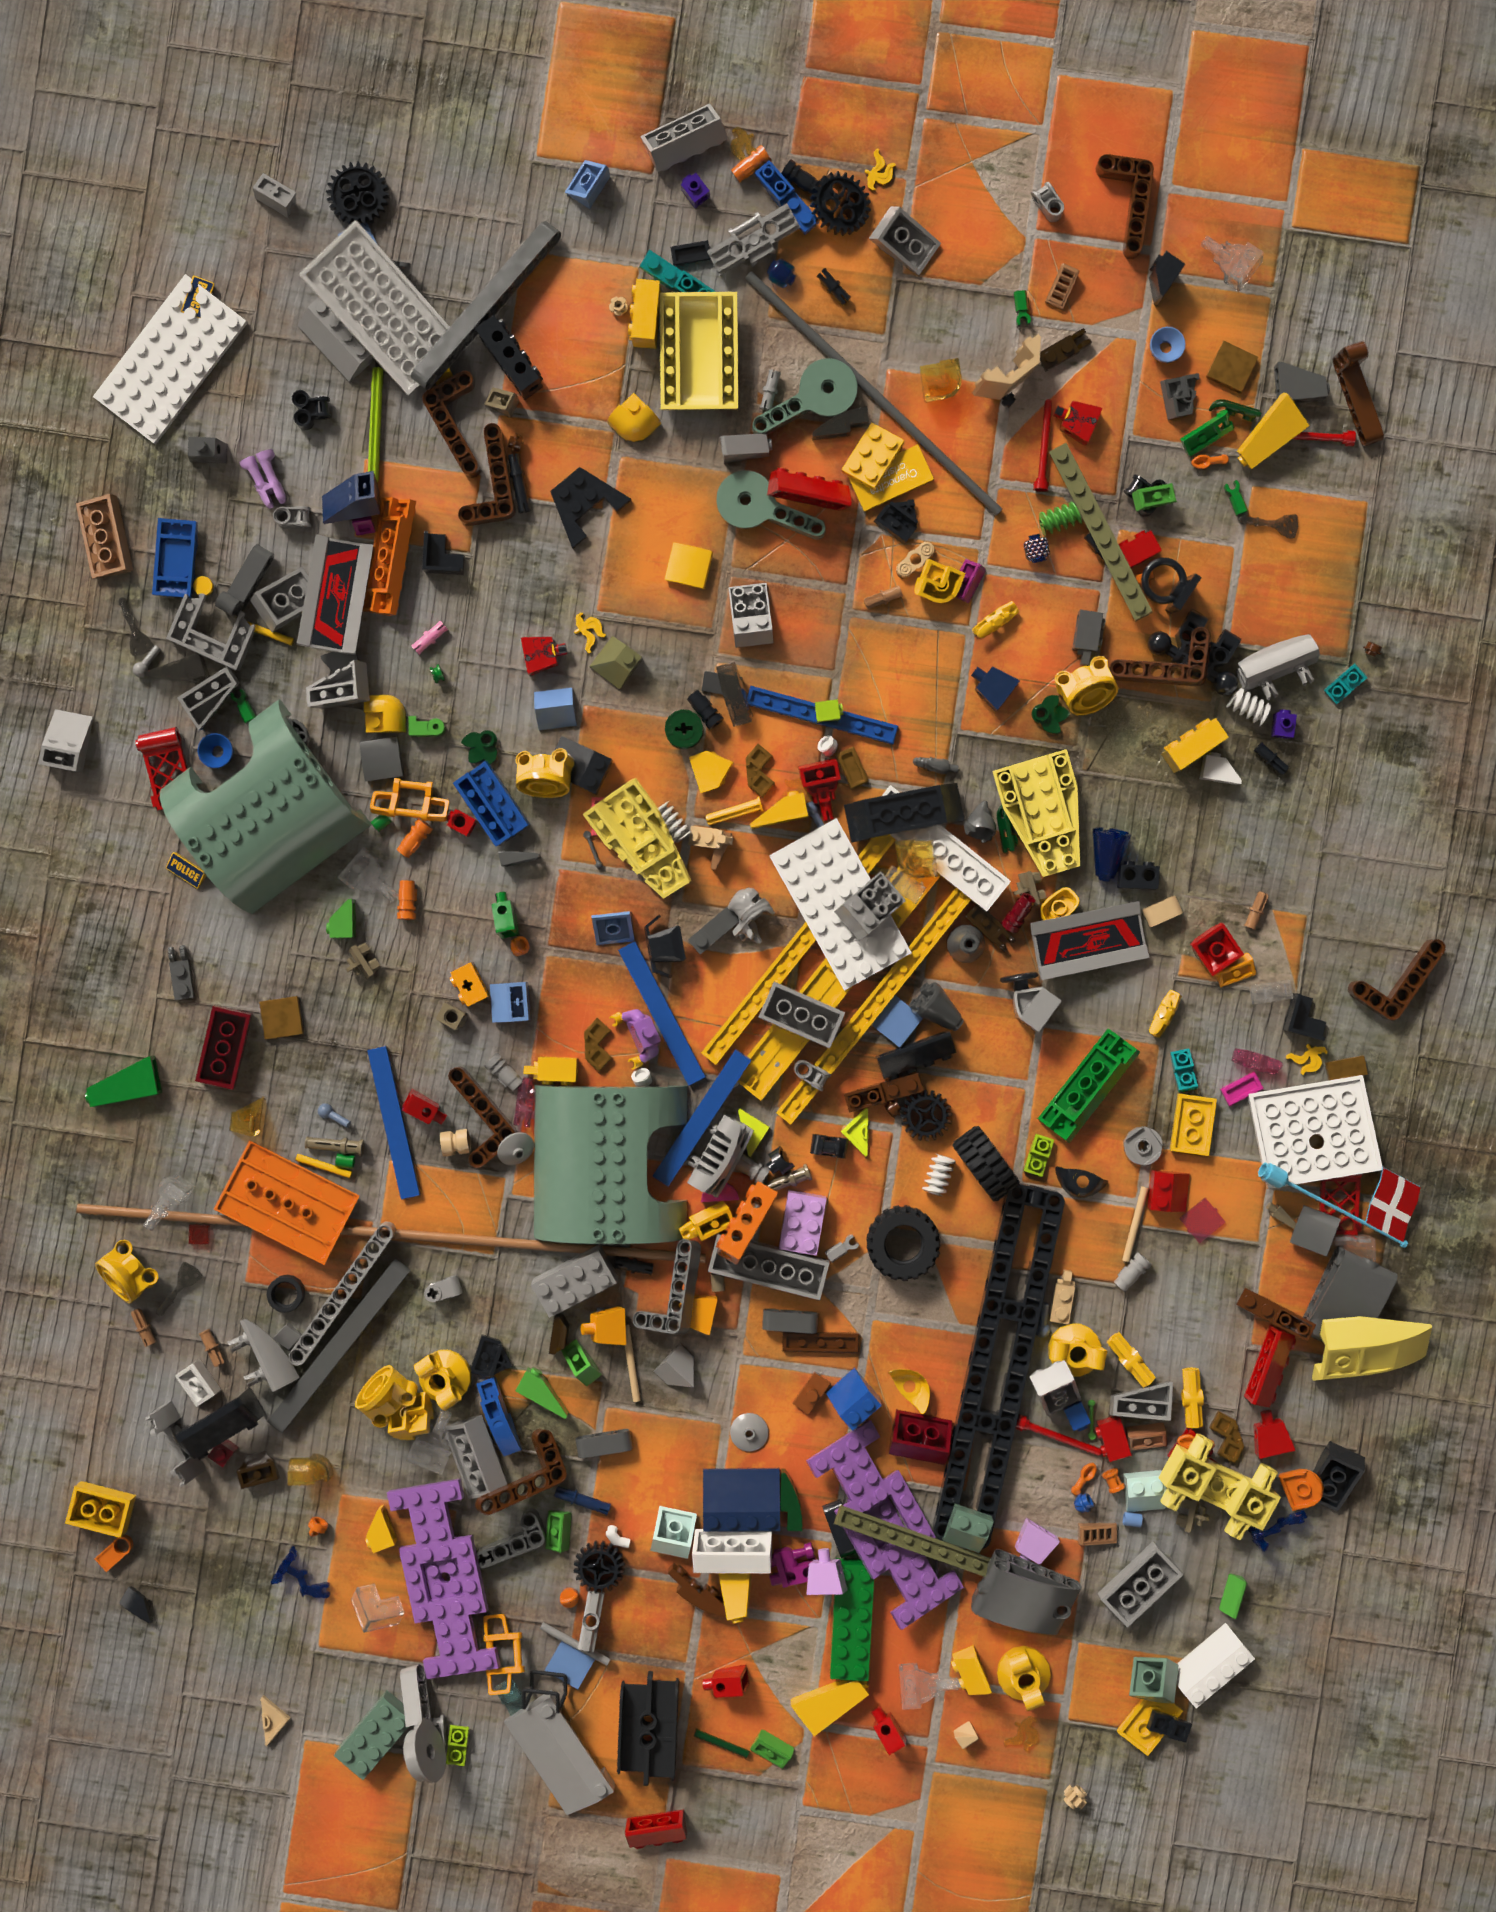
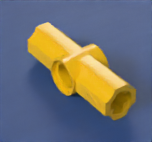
M1120 1332L1112 1335L1107 1343L1119 1357V1361L1128 1372L1132 1373L1143 1388L1150 1385L1156 1377L1145 1365L1139 1353L1134 1347L1132 1348Z
M1199 1368L1182 1369L1183 1390L1181 1391L1182 1405L1185 1410V1426L1187 1428L1203 1427L1202 1406L1204 1405L1203 1391L1200 1387Z

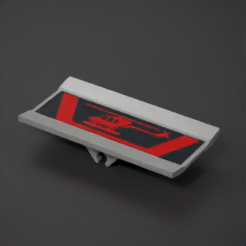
M318 534L315 535L297 645L355 655L373 552L372 544L355 543Z
M1136 901L1031 923V934L1041 980L1150 958L1141 921L1140 902Z

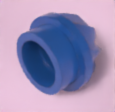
M1085 1493L1079 1494L1076 1497L1074 1506L1077 1511L1085 1513L1091 1511L1094 1503L1090 1495Z

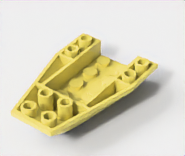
M1067 749L992 771L1003 810L1042 877L1079 867L1078 786Z
M1369 1317L1323 1320L1320 1336L1325 1343L1322 1363L1314 1364L1312 1380L1372 1375L1410 1365L1426 1356L1432 1325Z

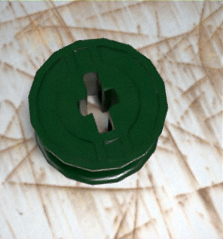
M681 709L673 712L665 723L666 737L673 746L679 749L694 747L703 736L701 719L690 710ZM681 725H686V728L693 727V730H688L687 734H683L682 731H676V729L682 728Z

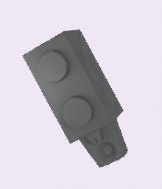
M1081 609L1078 611L1072 650L1077 651V654L1081 655L1080 665L1089 666L1090 656L1095 657V653L1098 649H1101L1102 637H1100V631L1104 630L1105 618H1103V613Z

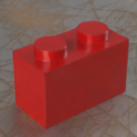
M1143 530L1134 535V540L1129 542L1126 539L1118 544L1130 568L1141 564L1162 551L1152 530L1147 533Z
M1119 1416L1096 1421L1098 1427H1095L1097 1438L1102 1440L1103 1445L1100 1446L1103 1457H1107L1108 1461L1111 1462L1132 1456Z

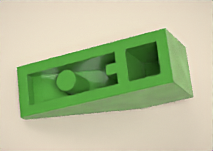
M528 1368L515 1391L566 1419L569 1411L547 1379L542 1375V1372L536 1368Z

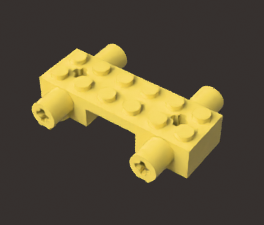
M1198 1433L1188 1449L1179 1445L1175 1446L1159 1476V1479L1167 1487L1160 1500L1163 1505L1177 1511L1187 1496L1198 1502L1202 1499L1226 1510L1231 1516L1224 1531L1238 1540L1243 1538L1250 1525L1262 1531L1264 1530L1281 1499L1275 1490L1271 1488L1278 1474L1276 1470L1264 1463H1260L1251 1479L1207 1458L1214 1442Z

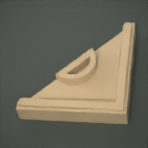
M263 1695L260 1699L262 1704V1722L265 1745L268 1746L291 1717Z

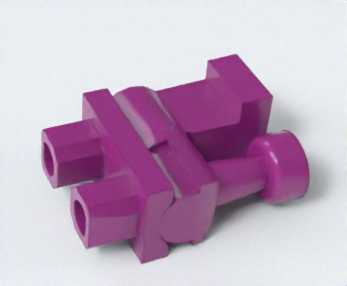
M811 1542L805 1543L804 1548L792 1550L790 1547L774 1549L771 1567L777 1566L778 1572L769 1574L772 1586L782 1585L785 1588L808 1582L809 1563L816 1560ZM803 1556L808 1558V1561L797 1563L796 1560Z

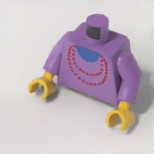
M634 1009L623 1013L617 1012L609 1017V1019L614 1018L616 1023L612 1024L613 1027L625 1021L640 1056L628 1060V1063L634 1062L632 1070L642 1067L643 1063L657 1056L661 1040L650 1016L643 1014L639 1009Z

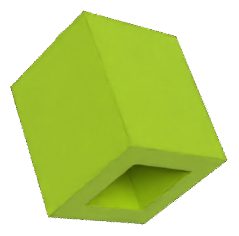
M838 699L815 702L814 704L817 723L840 720V715H843L842 703L838 704Z

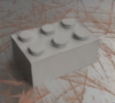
M1065 1360L1054 1362L1049 1368L1037 1370L1032 1376H1029L1047 1416L1082 1400L1076 1382Z

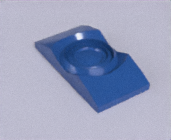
M158 518L152 595L183 598L184 594H188L189 598H192L193 583L195 581V556L198 547L197 521Z

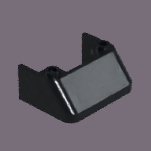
M248 1388L240 1396L191 1426L189 1424L173 1436V1439L193 1459L198 1458V1460H201L209 1455L208 1451L246 1428L249 1431L258 1425L257 1421L266 1412L252 1389Z

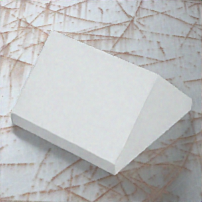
M200 1358L175 1375L196 1407L221 1390Z

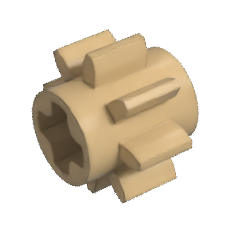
M1069 1785L1064 1790V1795L1066 1796L1064 1801L1070 1808L1075 1810V1808L1079 1807L1082 1809L1087 1804V1799L1085 1798L1087 1793L1079 1785H1075V1787Z

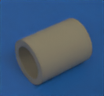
M711 1273L712 1292L725 1291L724 1276Z

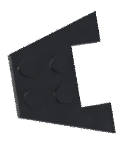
M581 467L577 468L550 491L572 549L587 538V535L576 521L602 499L605 498L616 512L631 501V498Z

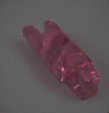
M1237 1048L1233 1051L1231 1061L1246 1068L1276 1075L1283 1066L1281 1061Z
M523 1077L522 1086H518L513 1122L515 1126H518L520 1123L521 1112H526L524 1125L530 1128L535 1089L532 1088L533 1078Z

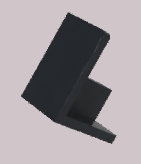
M424 531L422 570L425 573L464 575L465 556L446 554V534H430L429 531Z
M1293 993L1283 1030L1325 1041L1326 1037H1323L1326 1022L1308 1017L1313 998Z

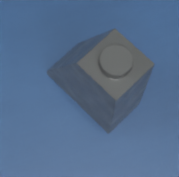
M1278 362L1274 366L1277 398L1284 392L1289 394L1294 403L1323 401L1330 393V385L1326 382L1325 376L1284 362Z

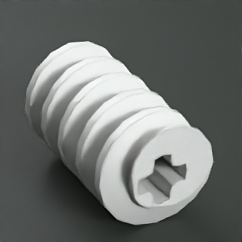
M1243 688L1235 691L1226 708L1234 705L1233 712L1239 708L1240 716L1246 712L1247 720L1253 716V723L1261 720L1259 725L1261 726L1269 715L1271 704L1267 703L1264 706V700L1261 699L1257 702L1258 697L1255 695L1250 698V692H1246L1243 695Z
M668 801L658 809L674 843H678L692 831L685 832L687 825H680L683 821L682 818L676 820L679 813H671L674 806L667 807V804L670 802Z
M936 1154L938 1157L931 1158L935 1165H929L933 1172H927L931 1179L924 1180L929 1186L922 1187V1189L926 1192L942 1196L940 1193L947 1192L942 1186L949 1185V1182L945 1179L951 1178L947 1171H953L954 1169L949 1164L956 1163V1160Z

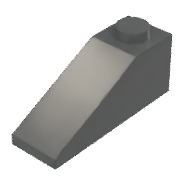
M727 906L689 938L688 941L701 955L739 922L738 916L734 911H730Z

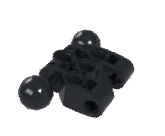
M1191 609L1175 634L1177 647L1172 645L1171 638L1167 633L1155 632L1148 639L1149 650L1157 656L1165 654L1170 656L1172 663L1188 664L1192 632L1198 627H1205L1208 618ZM1226 629L1222 631L1215 643L1211 641L1206 678L1213 683L1215 691L1223 696L1231 695L1236 691L1238 686L1237 678L1233 673H1218L1213 668L1227 664L1241 641L1240 637ZM1182 633L1188 634L1190 641H1184ZM1201 634L1197 637V641L1200 642L1206 639ZM1198 653L1194 659L1199 661L1204 657V654ZM1215 653L1222 655V662L1216 660ZM1200 672L1193 674L1197 678H1200L1202 675Z

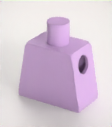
M1026 1518L1015 1543L1016 1551L1021 1553L1019 1557L1041 1564L1060 1541L1056 1535Z
M828 1548L818 1549L819 1560H813L809 1563L807 1595L845 1593L847 1585L840 1559H830V1549Z

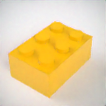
M636 279V285H632L634 304L630 306L632 324H629L628 336L629 341L633 343V347L656 349L660 313V281Z
M1216 718L1203 720L1195 726L1197 730L1191 729L1180 736L1181 741L1175 740L1164 747L1165 751L1161 755L1173 773L1182 770L1229 737Z
M80 1481L74 1486L65 1524L121 1538L127 1533L136 1495Z

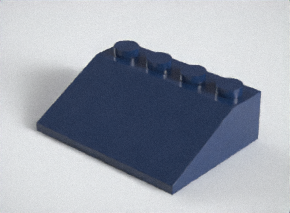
M779 1468L703 1469V1532L780 1531Z

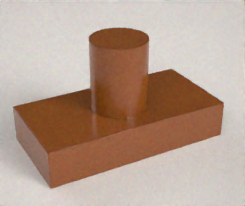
M814 1371L793 1401V1404L809 1415L830 1385V1381Z

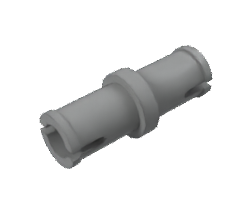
M769 370L766 386H763L764 394L760 409H767V411L772 409L774 397L778 393L777 385L781 372Z

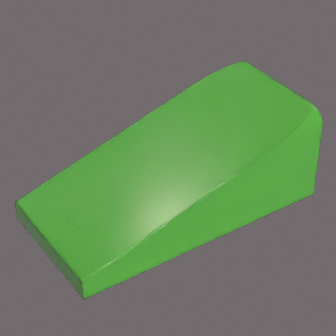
M1172 483L1138 489L1132 493L1136 511L1177 502Z

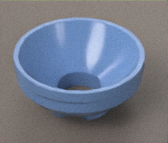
M1173 327L1158 329L1150 340L1151 354L1156 360L1163 363L1176 361L1185 350L1184 336ZM1164 342L1169 343L1171 346V351L1168 353H1164L1160 349V345Z

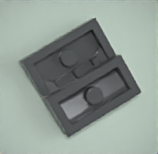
M398 736L360 741L365 781L404 775Z
M1304 1205L1290 1243L1328 1256L1341 1219Z

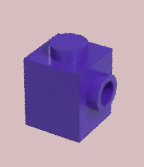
M697 173L692 176L691 174L687 175L682 180L681 191L694 208H697L710 198V190Z
M1280 710L1274 713L1271 737L1294 738L1297 714H1291L1290 710Z

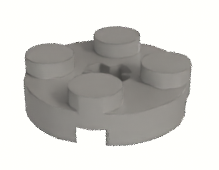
M1142 1126L1132 1129L1123 1141L1124 1152L1133 1163L1149 1165L1157 1161L1161 1155L1162 1139L1155 1130ZM1140 1141L1148 1143L1145 1151L1138 1149Z

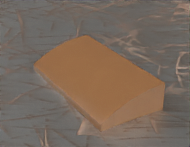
M107 494L76 503L92 579L133 571L117 496Z

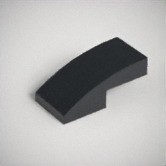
M1152 1709L1146 1728L1149 1731L1167 1735L1170 1739L1186 1743L1192 1724L1183 1719Z

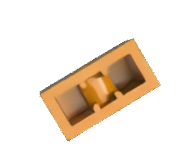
M470 962L450 972L452 975L450 977L451 983L454 987H458L460 991L458 996L463 1005L466 1004L469 1007L490 996L474 962ZM466 980L473 983L471 990L469 988L465 989Z

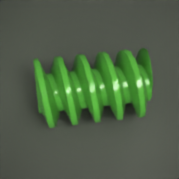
M1072 501L1068 503V507L1066 504H1062L1061 510L1059 507H1055L1054 513L1051 509H1048L1046 514L1044 512L1039 513V524L1044 536H1046V530L1053 534L1054 527L1058 532L1061 531V525L1068 529L1069 522L1074 527L1075 520L1082 524L1080 512Z

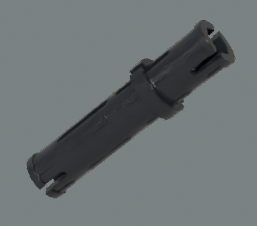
M516 453L514 456L510 454L508 455L511 469L509 474L510 478L513 479L518 513H523L524 510L527 513L531 510L520 454Z

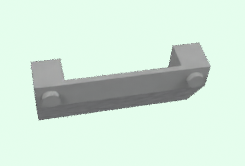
M543 1694L528 1704L525 1710L520 1709L504 1720V1723L566 1815L598 1803L614 1792L615 1782L605 1767L601 1770L599 1769L562 1712L556 1713V1696Z

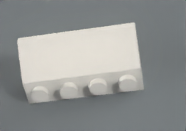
M695 1529L692 1552L693 1573L771 1574L772 1531L703 1532V1529Z
M1225 1623L1177 1663L1179 1664L1177 1686L1194 1707L1198 1708L1255 1660V1658Z

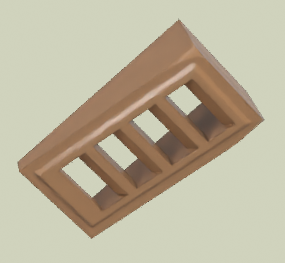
M1062 263L1045 302L1063 310L1080 271ZM1062 272L1065 273V274H1067V275L1072 276L1073 278H1070V277H1068V276H1066V275H1063ZM1059 279H1061V280H1063V281H1065V282H1067V283H1070L1069 286H1067V285H1065V284H1063V283H1061V282H1058ZM1058 287L1062 290H1065L1066 293H1062L1056 290L1055 288ZM1052 294L1063 298V300L1060 301L1053 298Z
M724 832V836L732 837V833ZM722 844L721 849H714L711 863L713 870L718 867L728 844Z
M1078 1523L1079 1545L1117 1543V1524ZM1111 1528V1538H1107V1529ZM1100 1529H1103L1104 1538H1100ZM1085 1530H1089V1538H1085ZM1093 1530H1096V1538H1093Z

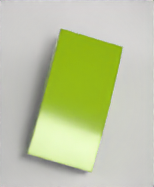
M1035 1134L1023 1172L1040 1178L1043 1176L1054 1139Z
M450 1725L446 1764L465 1766L469 1727Z

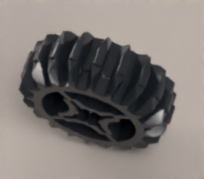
M924 1089L922 1096L920 1092L916 1093L917 1098L909 1095L912 1101L905 1100L904 1103L908 1107H901V1110L906 1112V1114L900 1115V1118H906L902 1125H909L905 1131L908 1133L913 1130L911 1133L913 1138L916 1134H919V1141L922 1140L923 1135H925L926 1141H929V1135H932V1138L936 1140L935 1133L937 1132L940 1136H943L940 1130L943 1128L948 1131V1127L944 1124H951L952 1122L946 1119V1117L952 1116L951 1112H946L951 1106H944L947 1099L944 1098L940 1101L939 1099L942 1096L940 1093L934 1097V1090H931L930 1095H927V1090ZM922 1100H932L926 1108H920L915 1105ZM937 1104L942 1112L941 1121L933 1115ZM912 1110L919 1115L916 1126L911 1122ZM918 1110L925 1113L930 1111L931 1113L929 1115H931V1118L934 1119V1121L928 1118L922 1120L923 1116L921 1115V1112H919ZM926 1123H933L937 1126L929 1131L920 1130Z
M594 1541V1547L587 1543V1549L582 1547L580 1549L582 1554L577 1553L576 1558L578 1560L574 1561L576 1566L574 1573L578 1574L576 1580H582L580 1583L581 1587L587 1584V1591L591 1587L594 1588V1593L598 1589H601V1593H605V1587L611 1591L612 1585L617 1587L619 1584L617 1580H622L623 1576L621 1574L625 1573V1569L622 1567L625 1565V1561L621 1560L623 1554H617L618 1547L612 1550V1543H609L608 1547L605 1546V1541H602L601 1545ZM599 1553L597 1559L585 1561L590 1555ZM604 1555H607L608 1557H610V1558L612 1559L614 1565H611V1563H608V1562L605 1560ZM601 1559L602 1569L600 1570L598 1575L597 1564H599V1561ZM585 1568L594 1574V1579L588 1576ZM610 1572L613 1573L608 1579L600 1580L602 1575L610 1574Z

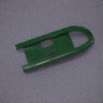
M1225 399L1214 401L1209 408V411H1212L1217 407L1223 406L1229 415L1243 414L1242 419L1251 422L1254 421L1256 416H1261V412L1258 409Z
M1001 805L997 810L996 817L1003 853H1006L1007 848L1010 851H1015L1014 847H1017L1018 839L1015 835H1012L1011 828H1013V825ZM1004 829H1006L1007 837L1004 836Z

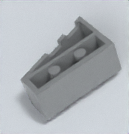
M353 660L346 667L339 668L332 675L324 677L306 687L307 706L325 709L370 701L366 663Z
M225 667L180 695L177 699L197 729L202 730L240 682L231 668Z
M1167 1381L1110 1395L1109 1415L1171 1421L1173 1382Z

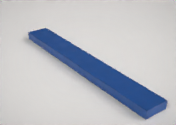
M750 685L745 705L884 743L894 744L898 729L897 725L843 711V715H840V720L817 723L815 703Z
M636 941L619 949L618 951L688 1086L705 1078L704 1072Z
M383 1046L367 1050L400 1197L405 1199L421 1195L388 1048Z
M735 1049L653 1174L654 1178L666 1186L670 1185L752 1059Z

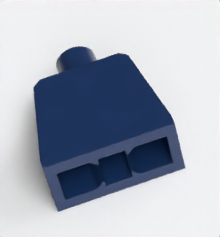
M993 666L988 673L977 667L971 675L980 682L975 691L995 712L998 711L1020 682L1013 676Z

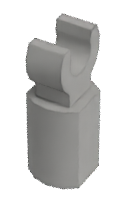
M853 1234L848 1235L845 1238V1242H839L825 1251L832 1263L848 1253L847 1250L858 1248V1242L854 1245L849 1244V1240L854 1237Z

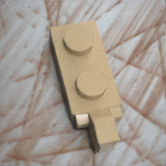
M691 826L690 831L692 832L689 836L688 845L721 849L722 844H733L734 837L724 836V830Z
M1063 1269L1062 1279H1057V1283L1055 1282L1049 1318L1051 1322L1069 1324L1075 1291V1281H1071L1072 1272L1070 1270Z

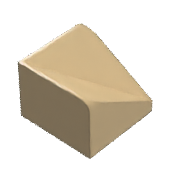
M969 1721L953 1731L962 1749L967 1748L979 1739L977 1731Z

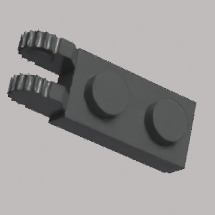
M180 945L182 961H176L174 947H168L174 1000L194 998L192 971L186 946Z

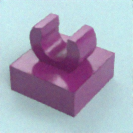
M371 516L352 520L357 536L376 532Z

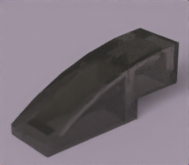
M867 406L843 412L823 423L812 432V441L850 436L851 428L868 426Z
M735 661L717 666L720 686L733 727L752 722L753 714L748 704L747 693Z

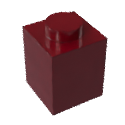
M227 1439L214 1447L207 1457L223 1468L232 1458L238 1446Z

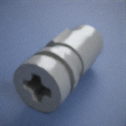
M496 1053L484 1067L488 1071L491 1070V1073L498 1077L497 1080L514 1091L522 1083L523 1079L505 1063V1059H501V1055Z
M742 1154L735 1167L743 1174L748 1175L750 1180L754 1179L755 1183L758 1181L762 1183L770 1172L767 1167L763 1168L761 1163L757 1164L745 1154Z
M1137 1252L1134 1260L1131 1259L1130 1264L1118 1273V1278L1114 1283L1126 1292L1139 1279V1276L1142 1273L1145 1274V1270L1152 1266L1151 1262Z

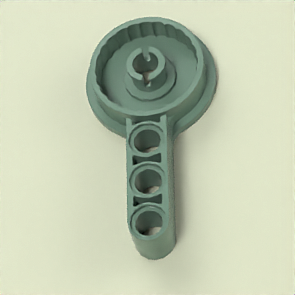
M825 358L813 362L802 374L798 394L757 416L752 425L753 434L766 433L768 435L805 415L808 411L824 417H833L844 413L851 407L857 394V380L853 371L845 363L836 359ZM823 387H833V392L826 393L823 391ZM795 404L800 410L793 412L789 406ZM774 414H780L783 417V419L781 421H776L773 419L772 416ZM758 423L765 424L766 429L758 430L756 428V425Z
M749 470L734 472L726 477L719 486L716 498L719 513L727 523L734 527L742 529L753 528L768 520L812 539L818 540L825 535L826 528L822 520L780 504L774 497L767 496L769 482L757 472ZM749 497L751 502L748 505H743L740 499ZM779 511H784L787 515L784 519H778L776 514ZM797 518H802L805 522L802 526H796L794 521ZM813 526H821L822 531L817 534L812 532Z

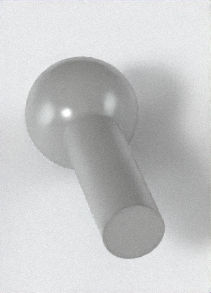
M155 645L142 662H138L133 666L135 676L142 678L148 674V666L161 651L158 646Z

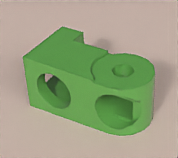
M408 716L410 737L441 736L445 732V724L440 719L434 718L430 721H418L417 716Z

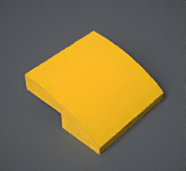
M673 542L664 580L705 589L713 551Z

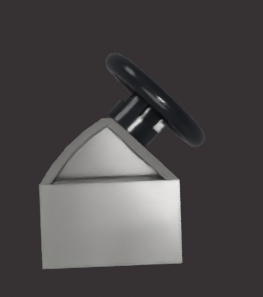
M1037 972L1002 977L1000 979L1001 983H1014L1013 1008L1016 1018L1034 1031L1040 1032L1062 1000L1043 987L1029 988L1028 979L1037 978Z

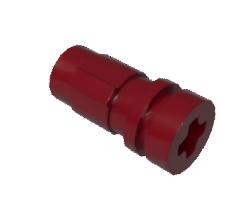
M1022 893L1013 906L1012 911H1009L1003 919L1002 926L1009 932L1018 933L1025 922L1024 919L1036 902L1035 898L1028 893Z

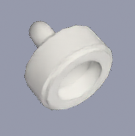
M830 735L824 736L818 743V750L827 757L832 756L838 747L837 741Z
M639 1068L632 1073L631 1077L636 1086L646 1087L652 1083L651 1074L648 1069Z

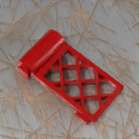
M177 727L139 735L138 740L135 741L137 750L141 751L144 757L153 791V796H150L152 806L157 807V810L163 809L160 801V791L158 793L157 788L161 790L170 780H174L172 776L176 769L182 772L187 770L181 746V736ZM178 751L179 760L176 764L167 759L170 752ZM156 755L162 759L158 768L151 765L149 757ZM165 761L174 766L169 776L160 771ZM158 773L167 778L162 787L155 782Z
M1362 1174L1321 1180L1320 1198L1326 1201L1331 1198L1337 1204V1207L1343 1209L1341 1206L1351 1199L1354 1203V1208L1349 1213L1359 1218ZM1326 1181H1333L1338 1186L1330 1194L1325 1189ZM1348 1182H1355V1189L1350 1194L1342 1188ZM1341 1189L1347 1197L1338 1203L1332 1196ZM1319 1202V1211L1330 1215L1336 1212L1335 1209H1332L1328 1213L1324 1208L1325 1204ZM1345 1215L1338 1226L1341 1230H1337L1336 1234L1358 1235L1362 1224L1350 1218L1353 1222V1229L1344 1230L1341 1224L1350 1218Z

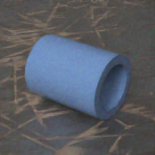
M1124 1512L1123 1525L1141 1528L1142 1514Z

